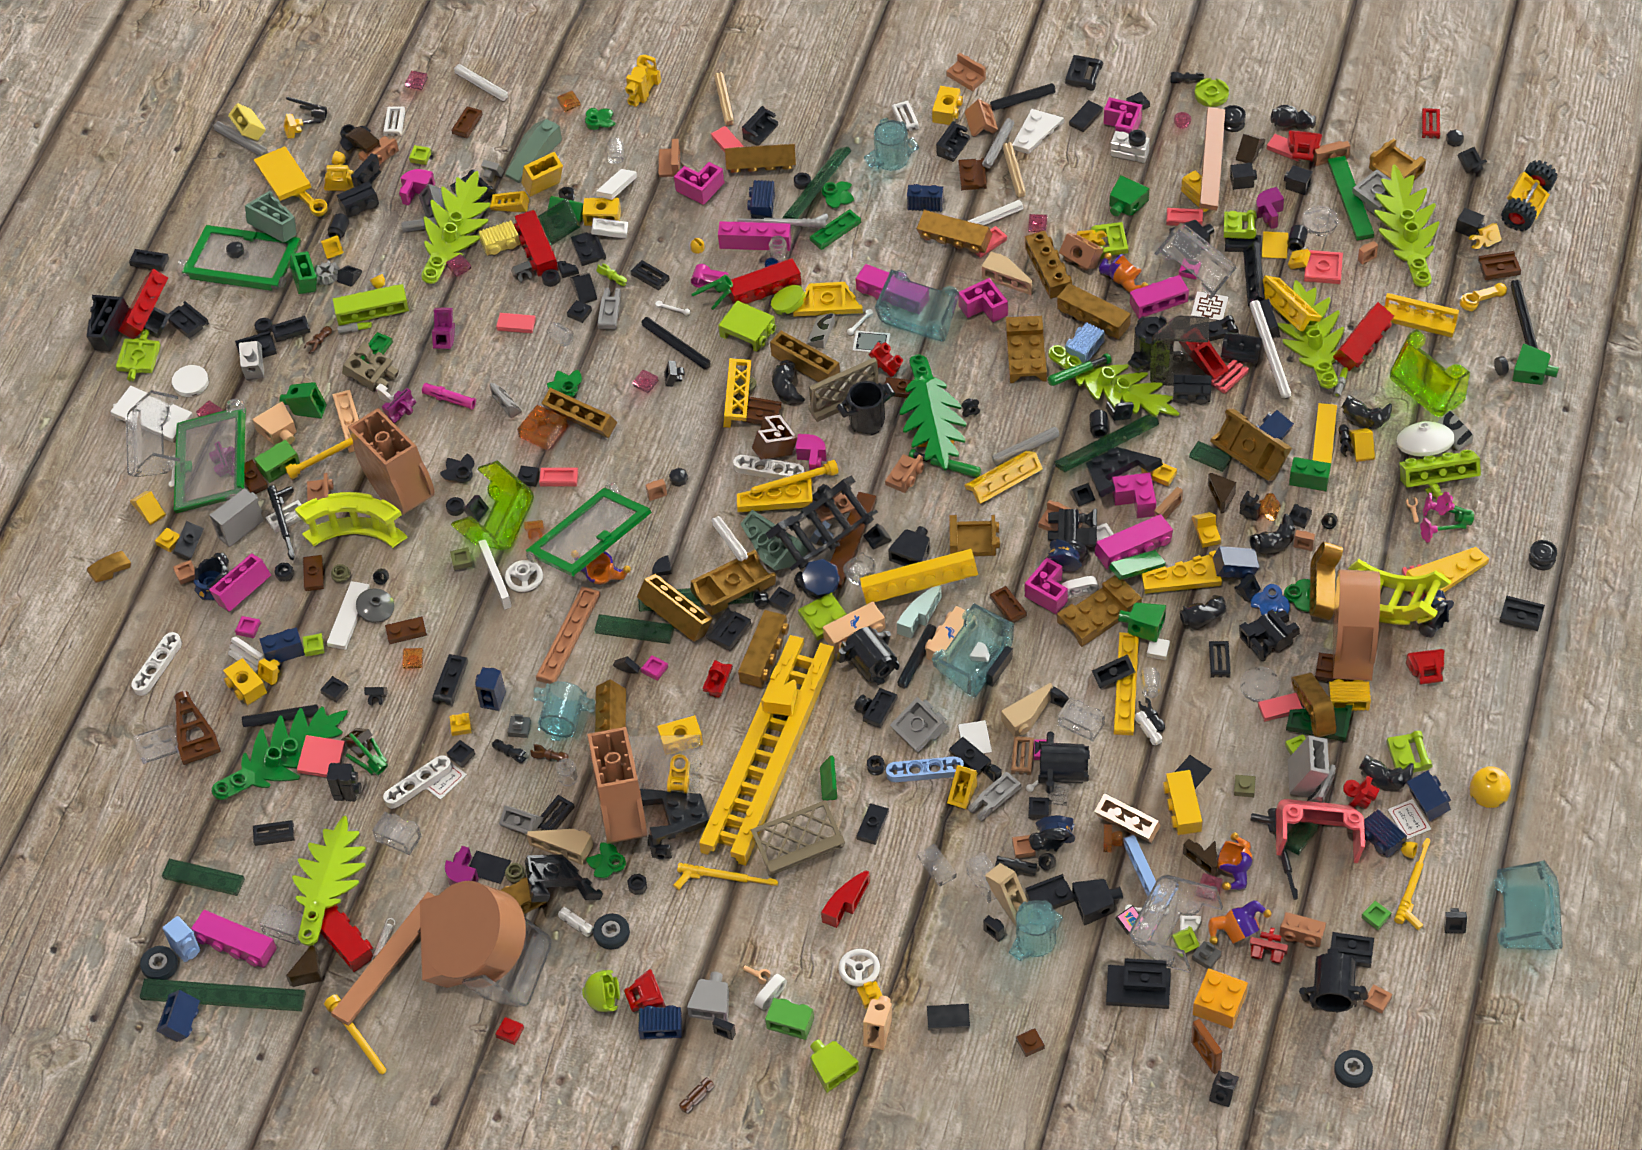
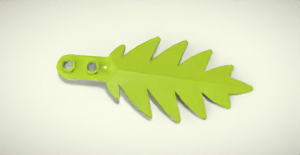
M1393 165L1391 180L1381 179L1382 185L1390 196L1375 194V198L1390 213L1379 210L1374 211V214L1393 231L1379 228V233L1389 243L1399 249L1394 250L1393 253L1398 258L1407 261L1414 284L1419 287H1427L1431 284L1432 278L1425 259L1433 252L1434 245L1427 246L1436 234L1440 222L1437 221L1425 228L1423 227L1433 214L1436 204L1433 203L1418 211L1425 199L1427 188H1423L1410 195L1413 188L1414 175L1404 179L1398 167Z
M475 171L466 183L459 177H456V196L444 186L441 187L442 199L446 210L434 200L430 201L437 225L426 216L423 218L424 226L431 242L430 244L428 241H424V246L431 256L422 271L421 278L428 284H434L439 280L447 262H452L462 257V253L457 252L468 248L480 240L479 235H465L476 231L488 223V219H472L490 207V203H474L487 191V187H477L479 180L478 171Z
M1295 280L1293 291L1310 305L1322 319L1320 322L1309 321L1304 331H1299L1292 324L1277 323L1283 332L1298 340L1283 339V344L1304 357L1299 358L1300 363L1314 368L1321 387L1331 389L1338 384V378L1332 363L1336 361L1333 355L1337 350H1334L1343 336L1344 327L1337 329L1331 334L1330 332L1338 320L1340 311L1337 310L1324 318L1331 301L1330 297L1314 306L1317 288L1314 287L1306 292L1301 283Z
M1054 345L1048 351L1049 358L1064 369L1082 364L1077 356L1070 355L1060 345ZM1128 364L1095 367L1091 371L1075 377L1076 383L1079 386L1084 381L1088 391L1096 400H1099L1103 390L1106 398L1114 408L1117 403H1120L1122 397L1125 403L1132 402L1134 404V414L1138 413L1140 405L1155 417L1158 416L1159 412L1172 416H1179L1180 414L1176 409L1167 404L1173 399V396L1151 394L1161 388L1163 383L1136 384L1147 377V372L1118 375L1128 369Z
M346 815L340 819L334 830L323 829V838L326 846L308 843L309 850L317 862L302 858L297 859L302 870L310 878L292 876L296 887L305 896H296L295 898L305 907L298 938L306 946L314 945L318 941L325 909L341 903V899L333 898L350 891L360 884L359 880H341L352 876L366 867L365 863L345 864L366 850L364 846L347 847L360 833L359 831H348Z

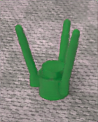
M723 275L719 279L698 288L691 296L694 297L713 287L717 292H723L711 307L714 310L726 295L731 293L730 288L733 287V283L727 275Z
M350 733V738L369 758L367 761L369 765L367 766L348 753L345 756L367 770L371 775L375 774L377 776L384 772L388 767L386 763L388 760L383 756L374 738H370V741L378 756H372L362 743Z

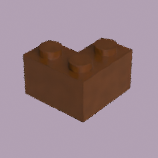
M781 415L767 416L763 419L760 431L756 433L752 449L760 460L791 456L798 438Z

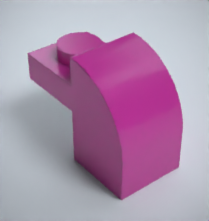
M414 169L402 175L400 178L402 187L399 191L402 204L409 206L416 193L420 194L428 184L435 185L433 172Z
M798 434L796 444L797 460H809V470L822 467V461H827L826 447L823 440L811 434Z

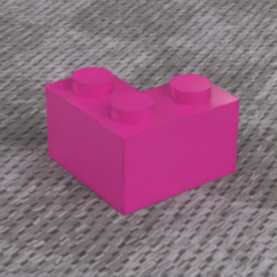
M1109 97L1104 108L1103 124L1115 126V131L1128 134L1133 130H1138L1142 120L1143 105Z
M710 162L699 173L683 166L674 176L675 190L704 205L724 184L723 169Z
M990 278L958 292V306L967 318L984 311L992 323L1008 316V301Z
M1150 473L1112 477V483L1115 486V491L1112 492L1115 506L1134 503L1137 518L1154 517L1156 498Z
M1046 557L1025 582V597L1057 615L1068 602V588L1059 584L1062 581L1063 566Z

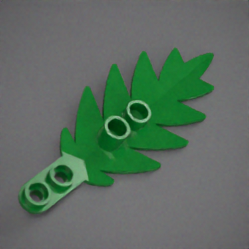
M916 354L909 360L914 380L905 389L906 393L912 392L902 405L900 415H904L914 409L915 411L907 420L903 433L920 426L913 438L911 447L915 448L928 441L925 460L936 457L942 469L947 470L948 455L959 457L958 450L949 439L963 443L966 441L964 436L950 424L966 427V422L949 407L962 409V407L953 396L942 389H946L947 385L940 379L933 377L928 359L921 354Z
M321 706L313 716L308 727L303 709L299 708L293 720L289 737L283 717L280 715L272 733L270 747L268 746L264 730L260 729L253 746L251 762L247 753H244L241 761V770L216 782L212 786V795L216 799L225 800L252 785L259 788H269L271 784L267 781L299 780L300 776L287 768L297 769L306 735L327 739L342 735L343 731L336 726L345 718L348 711L343 710L327 716L324 707Z

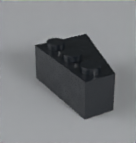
M92 294L93 305L90 307L91 319L88 321L86 336L94 350L110 352L120 334L118 330L129 310V306L124 297Z

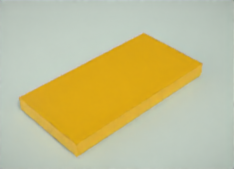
M285 146L254 159L255 165L279 201L312 188L309 180Z

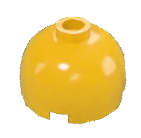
M1494 766L1481 768L1472 777L1469 786L1470 795L1481 806L1486 808L1499 807L1500 804L1508 801L1510 796V779L1500 768Z

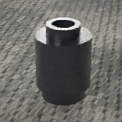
M342 213L333 215L327 229L330 238L338 236L340 240L344 237L349 225V219L346 215Z
M1303 225L1291 227L1287 240L1288 248L1291 251L1304 248L1308 235L1306 227Z
M1100 409L1094 410L1089 415L1090 432L1095 438H1103L1109 430L1108 414Z

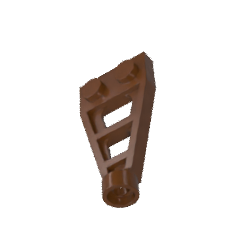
M181 691L175 694L177 748L183 765L220 753L221 750L215 732L191 700L189 692ZM193 712L196 720L184 724L183 715ZM199 727L204 733L203 737L191 741L186 740V732L188 730Z

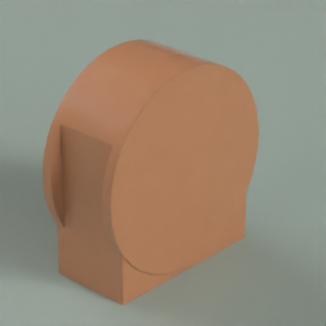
M379 408L348 426L359 464L381 499L394 505L401 511V515H404L434 496L435 491L431 477L421 460L417 446Z
M1338 570L1333 620V679L1372 681L1379 631L1380 572Z
M622 727L587 734L607 844L647 837L640 788L627 728Z
M475 881L455 883L437 896L420 900L422 980L450 988L465 983L478 986L489 985L503 978L517 962L525 941V919L518 902L504 891Z

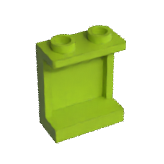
M736 301L718 325L720 337L726 339L729 334L751 343L753 350L756 352L765 345L767 338L776 330L773 315L740 301Z

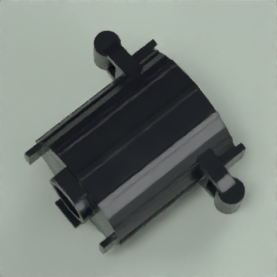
M1161 315L1159 317L1146 318L1143 316L1137 321L1134 334V353L1128 361V365L1135 370L1159 368L1168 361L1170 346L1176 335L1170 332V325L1167 323L1166 318Z
M871 381L857 382L850 387L847 397H845L846 399L838 404L836 408L843 418L849 416L851 428L854 432L870 433L872 436L877 434L879 429L883 427L885 421L884 403L893 397L895 392L889 383L882 385L881 383L876 384Z
M870 626L857 630L846 642L842 641L836 659L839 663L851 661L868 682H875L877 685L885 683L884 678L894 668L898 670L900 666L896 655L887 646L891 632L884 631L878 633L876 629Z
M1051 731L1047 733L1046 741H1039L1038 749H1040V775H1038V783H1046L1045 791L1049 794L1053 792L1054 782H1088V759H1090L1089 746L1084 744L1054 743L1055 734Z
M1336 948L1328 949L1326 954L1316 957L1314 986L1299 989L1300 996L1304 1002L1310 1001L1312 1008L1316 1006L1327 1012L1338 1013L1348 1011L1353 1008V1005L1357 1007V1001L1369 998L1365 986H1355V956L1352 955L1350 957L1338 953Z

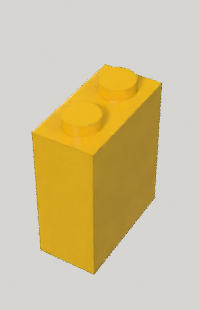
M555 151L523 167L521 183L529 197L560 183L563 165Z

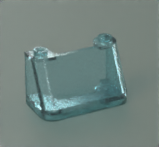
M891 269L876 302L875 310L878 318L885 324L944 342L950 329L959 292L952 286L943 287L942 290H938L910 281L906 272Z
M973 603L970 609L967 608L963 613V627L946 650L941 649L934 653L932 661L936 669L966 694L975 698L986 684V676L990 667L1005 646H1012L1014 623ZM978 642L984 643L988 648L990 654L988 662L971 660L970 654Z
M1546 861L1498 869L1495 886L1504 896L1505 927L1500 928V932L1497 933L1499 944L1507 949H1562L1559 883Z

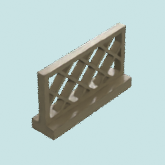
M875 357L809 386L810 405H808V410L816 422L839 413L836 408L837 405L846 399L845 397H847L850 387L857 382L871 381L876 384L879 383L878 366ZM861 375H863L862 379L860 381H857L858 378ZM828 390H831L829 394L826 396L825 393Z
M826 800L751 829V833L766 866L768 876L840 849L845 844ZM824 807L826 812L824 820L813 816L815 809ZM802 815L809 818L805 828L794 824L796 817ZM811 819L822 824L819 833L807 829ZM783 822L790 825L787 835L775 831L778 824ZM824 825L833 828L835 835L831 837L821 835ZM792 827L804 831L800 841L789 837ZM762 830L770 832L771 836L768 843L760 840L757 832ZM806 832L817 837L811 845L802 842ZM774 834L785 838L781 848L770 844ZM787 840L798 844L796 851L789 852L783 849ZM768 847L780 851L777 858L768 860L766 856Z

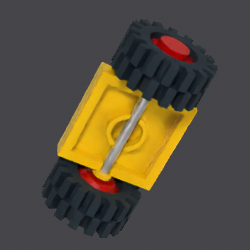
M1534 160L1518 176L1507 196L1508 202L1501 213L1502 221H1505V225L1509 224V228L1514 227L1516 231L1518 229L1520 231L1525 229L1526 231L1531 227L1534 220L1537 219L1550 195L1548 193L1549 190L1551 191L1558 178L1555 168L1551 169V164L1548 166L1545 161L1542 163L1541 160H1538V162Z

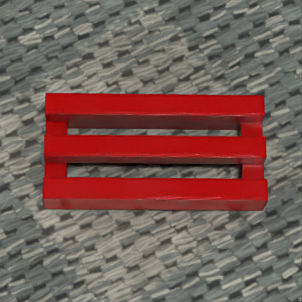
M1422 108V138L1429 136V138L1433 139V136H1436V139H1440V109ZM1426 113H1429V131H1426ZM1433 113H1436V131H1433Z

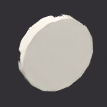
M196 365L184 366L176 371L172 377V385L175 392L184 397L201 394L209 384L208 374L205 369Z

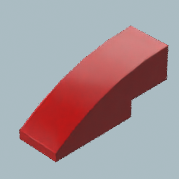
M1197 328L1180 338L1179 343L1187 354L1213 380L1229 371L1209 340L1205 341Z
M865 870L854 876L833 894L821 911L822 923L837 928L845 912L854 914L870 883L869 871Z

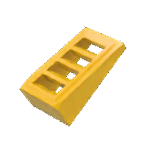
M525 191L493 194L490 209L495 211L527 212L529 197Z

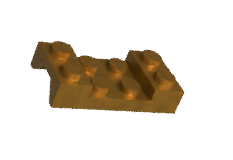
M1042 315L1006 317L1010 383L1016 382L1021 376H1037L1043 382H1047Z
M1226 409V420L1220 431L1210 439V442L1266 480H1275L1292 447L1278 438L1271 437L1247 421L1248 418L1235 409Z
M756 550L747 553L748 558L743 561H739L736 558L691 580L690 591L711 616L726 609L729 602L755 589L760 592L775 585L776 574L774 572L769 574L760 563Z
M1114 575L1102 583L1101 589L1077 605L1070 604L1058 612L1057 623L1059 625L1065 624L1075 634L1079 645L1083 647L1119 622L1120 610L1131 612L1134 603H1142V597L1123 579L1119 580Z

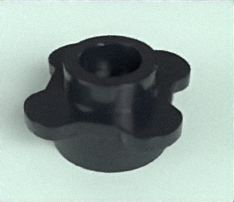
M972 398L964 400L961 404L963 408L962 415L968 417L969 415L979 414V401Z

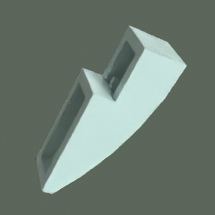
M940 585L927 590L907 607L897 621V634L912 639L919 624L927 626L942 597Z

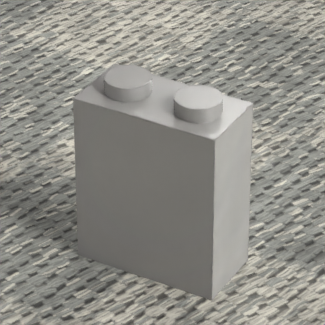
M245 488L210 514L217 537L228 547L232 546L264 521L261 514L263 511L258 505V497Z
M1308 736L1289 757V794L1308 798L1329 775L1327 739Z

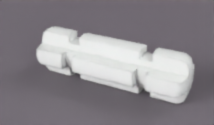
M1140 711L1136 713L1135 720L1138 724H1141L1140 727L1146 736L1151 738V743L1155 746L1160 744L1162 736L1156 732L1157 729L1150 719L1147 718L1148 716L1145 712Z
M563 907L558 913L559 918L567 921V924L578 931H582L583 935L589 937L593 933V926L585 923V920L574 913H570L569 909Z

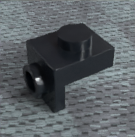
M1475 147L1469 148L1457 155L1466 174L1472 171L1475 174L1483 170V166L1487 163L1486 159L1481 160Z
M1120 400V403H1117L1115 408L1110 402L1106 403V409L1114 421L1131 419L1134 408L1132 402L1125 403L1123 400Z
M648 834V846H650L652 858L659 860L671 859V845H662V840H660V844L653 845L651 836Z
M1218 1071L1212 1084L1209 1101L1229 1107L1239 1077L1229 1072Z

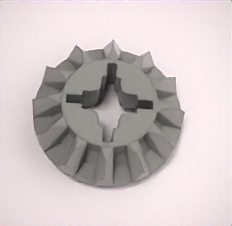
M321 261L320 265H315L314 270L318 284L328 285L337 280L340 268L335 262L331 263L328 261L323 263Z

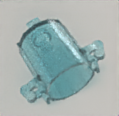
M884 118L880 120V124L876 126L873 132L874 150L865 155L864 160L870 168L876 166L877 169L881 167L890 171L899 170L906 166L909 157H911L914 151L919 149V145L913 137L908 139L907 128L903 121Z
M557 681L550 685L547 683L546 688H534V700L543 702L538 721V730L542 729L546 734L551 735V740L560 741L561 737H573L581 711L593 712L595 710V700L587 698V691L584 693L581 688L572 683Z
M1045 900L1023 902L1016 913V939L1009 950V954L1021 962L1030 956L1043 957L1051 952L1056 944V931L1063 916L1056 912L1052 905Z

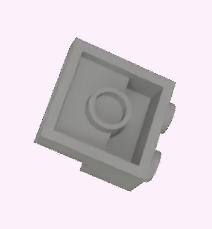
M1375 170L1357 184L1352 191L1353 194L1365 202V208L1373 214L1375 210L1389 213L1375 198L1376 193L1390 196L1382 185L1381 179H1391L1379 170Z
M918 697L890 724L917 752L931 739L935 740L948 727L944 723L947 719L939 711L935 714L932 711L933 706L926 699L921 701Z

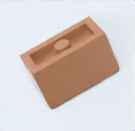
M977 99L965 110V116L972 136H977L983 129L993 134L998 130L990 104Z
M672 139L671 149H659V177H674L680 171L679 139Z
M1338 141L1320 146V148L1315 149L1313 155L1315 165L1327 164L1329 158L1340 156L1349 158L1350 144L1348 141Z

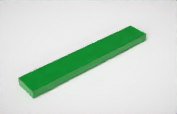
M1346 157L1329 158L1328 165L1356 241L1374 238V231L1364 204L1359 197L1352 193L1356 183Z

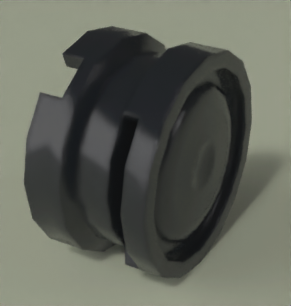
M1237 105L1225 107L1224 130L1228 132L1241 131L1245 126V110Z
M1548 540L1534 542L1530 547L1528 558L1530 565L1542 571L1551 569L1556 563L1557 548Z

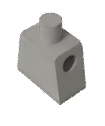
M258 341L239 343L240 364L246 380L264 378L262 345Z
M711 972L709 980H698L687 1006L689 1017L712 1021L717 1017L728 1022L729 988L728 983L722 982L723 975L721 973Z

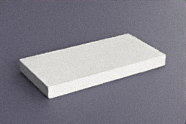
M133 386L127 389L110 411L111 416L171 442L176 440L177 423L190 420L193 417L192 412Z

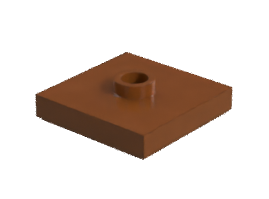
M1199 1018L1193 1021L1191 1043L1211 1072L1216 1074L1218 1071H1221L1223 1051Z

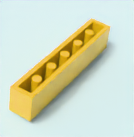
M968 549L859 579L865 602L869 604L977 576L978 571L972 550Z

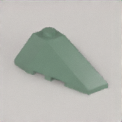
M548 119L535 123L524 134L505 175L520 183L522 181L523 167L548 155L562 141L560 126Z
M751 510L741 522V526L753 543L761 560L774 570L794 565L796 560L781 539L774 537L769 540L765 535L775 524L754 510ZM787 532L786 535L802 557H804L808 550L797 538Z

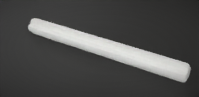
M1258 300L1252 301L1250 308L1262 338V343L1282 398H1288L1291 396V391L1260 302Z

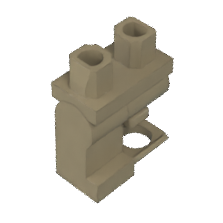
M364 341L343 364L342 374L346 377L351 376L373 392L379 384L388 388L389 382L384 379L385 376L394 380L398 376L399 370L392 365L393 360L387 358L382 353L377 352L373 354L368 343ZM362 355L365 356L364 361L360 359Z

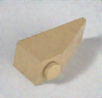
M994 252L989 253L982 265L983 279L990 278L994 283L1029 295L1032 294V280L1008 257Z
M1051 683L1001 711V722L1013 736L1024 735L1033 727L1051 699V690L1053 688Z
M583 830L528 831L526 834L530 846L554 855L562 854L568 860L583 865L593 847L591 835Z
M999 863L985 877L991 891L1016 928L1020 929L1033 919L1034 915L1015 871Z

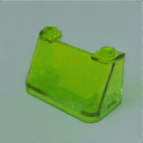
M1415 329L1407 336L1390 370V379L1431 414L1438 417L1444 416L1448 411L1453 410L1466 400L1470 372L1458 364L1451 365L1445 369L1421 349L1425 345L1426 338L1423 333Z

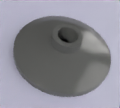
M368 589L358 596L356 610L363 619L369 622H382L392 615L394 601L390 594L384 590Z

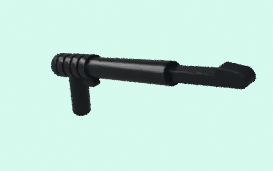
M271 485L267 488L270 501L274 508L282 537L286 542L287 555L290 560H294L295 555L290 542V534L281 508L284 504L282 497L293 493L294 489L292 486H288L277 491L276 486Z
M1270 808L1267 811L1268 816L1252 813L1250 821L1267 824L1269 832H1273L1276 839V808ZM1285 845L1280 858L1284 873L1288 877L1293 899L1297 900L1298 890L1293 883L1292 868Z

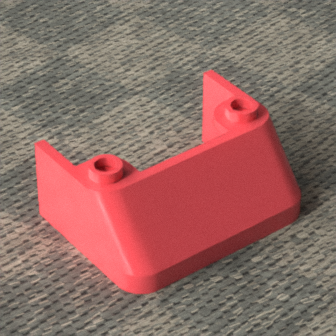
M1283 799L1278 803L1276 808L1277 855H1281L1287 841V823L1296 824L1303 822L1343 826L1353 830L1354 863H1358L1365 848L1364 818L1354 807Z

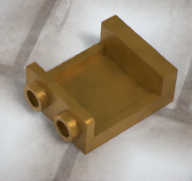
M1394 138L1384 143L1378 151H1374L1370 155L1369 169L1372 171L1379 170L1390 179L1393 165L1398 167L1404 179L1414 175L1415 180L1425 172L1426 159L1422 156L1416 160L1396 147L1397 140Z
M949 515L950 554L971 549L973 556H996V548H1000V537H996V533H999V521H995V515H991V521L957 522V515Z

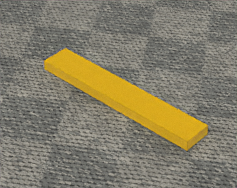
M1119 632L1118 658L1128 654L1136 673L1122 678L1116 683L1114 735L1134 736L1139 637L1124 632Z

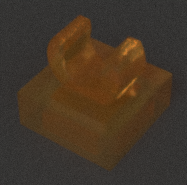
M1266 493L1265 498L1259 501L1261 504L1260 515L1265 514L1268 520H1275L1281 505L1273 493Z
M543 520L524 522V529L528 531V538L530 540L532 539V533L535 531L539 533V538L543 537L541 531L545 529Z
M1104 824L1103 852L1111 853L1112 845L1122 846V832L1115 831L1112 833V825Z

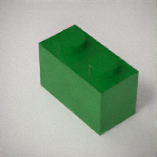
M309 252L292 253L290 270L298 294L316 292L317 277Z
M1294 457L1289 485L1327 492L1331 463Z

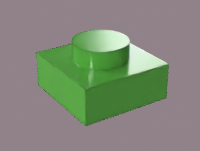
M1374 901L1362 914V919L1377 930L1391 917V912L1377 901Z

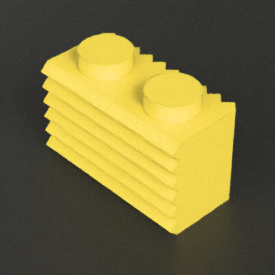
M238 103L228 115L242 136L258 141L266 131L263 124L249 107L247 108Z
M511 220L483 229L482 231L479 230L480 242L487 256L491 254L496 255L500 251L514 249L520 245L519 235Z

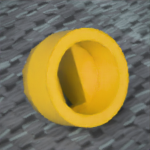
M335 151L332 157V164L343 165L345 163V155Z
M695 238L691 241L690 247L693 253L699 254L705 250L702 239Z
M380 274L370 279V282L378 289L385 285V278L383 274Z
M1411 841L1403 843L1401 847L1402 854L1405 857L1414 859L1418 844Z

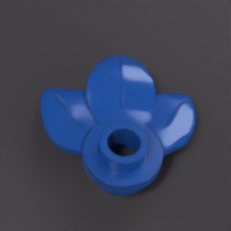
M1276 584L1267 585L1263 592L1255 594L1251 600V607L1260 608L1261 615L1268 614V611L1272 609L1275 613L1285 610L1287 614L1289 613V601L1282 595L1281 588ZM1273 590L1276 594L1270 595L1269 592Z

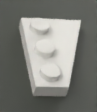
M1031 109L1012 144L1013 149L1029 154L1042 143L1043 138L1051 135L1058 125L1061 126L1064 123V118Z

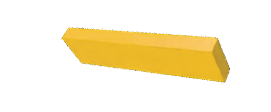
M1318 403L1312 460L1327 463L1332 461L1337 405Z

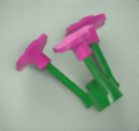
M1429 492L1425 500L1423 516H1426L1430 509L1436 510L1442 516L1446 512L1455 514L1454 519L1458 524L1437 527L1436 525L1432 526L1427 518H1423L1420 524L1422 539H1425V542L1428 543L1433 537V533L1458 528L1466 529L1467 525L1471 526L1474 521V512L1452 503L1453 497L1449 492H1444L1443 495H1440L1437 503L1432 501V493Z

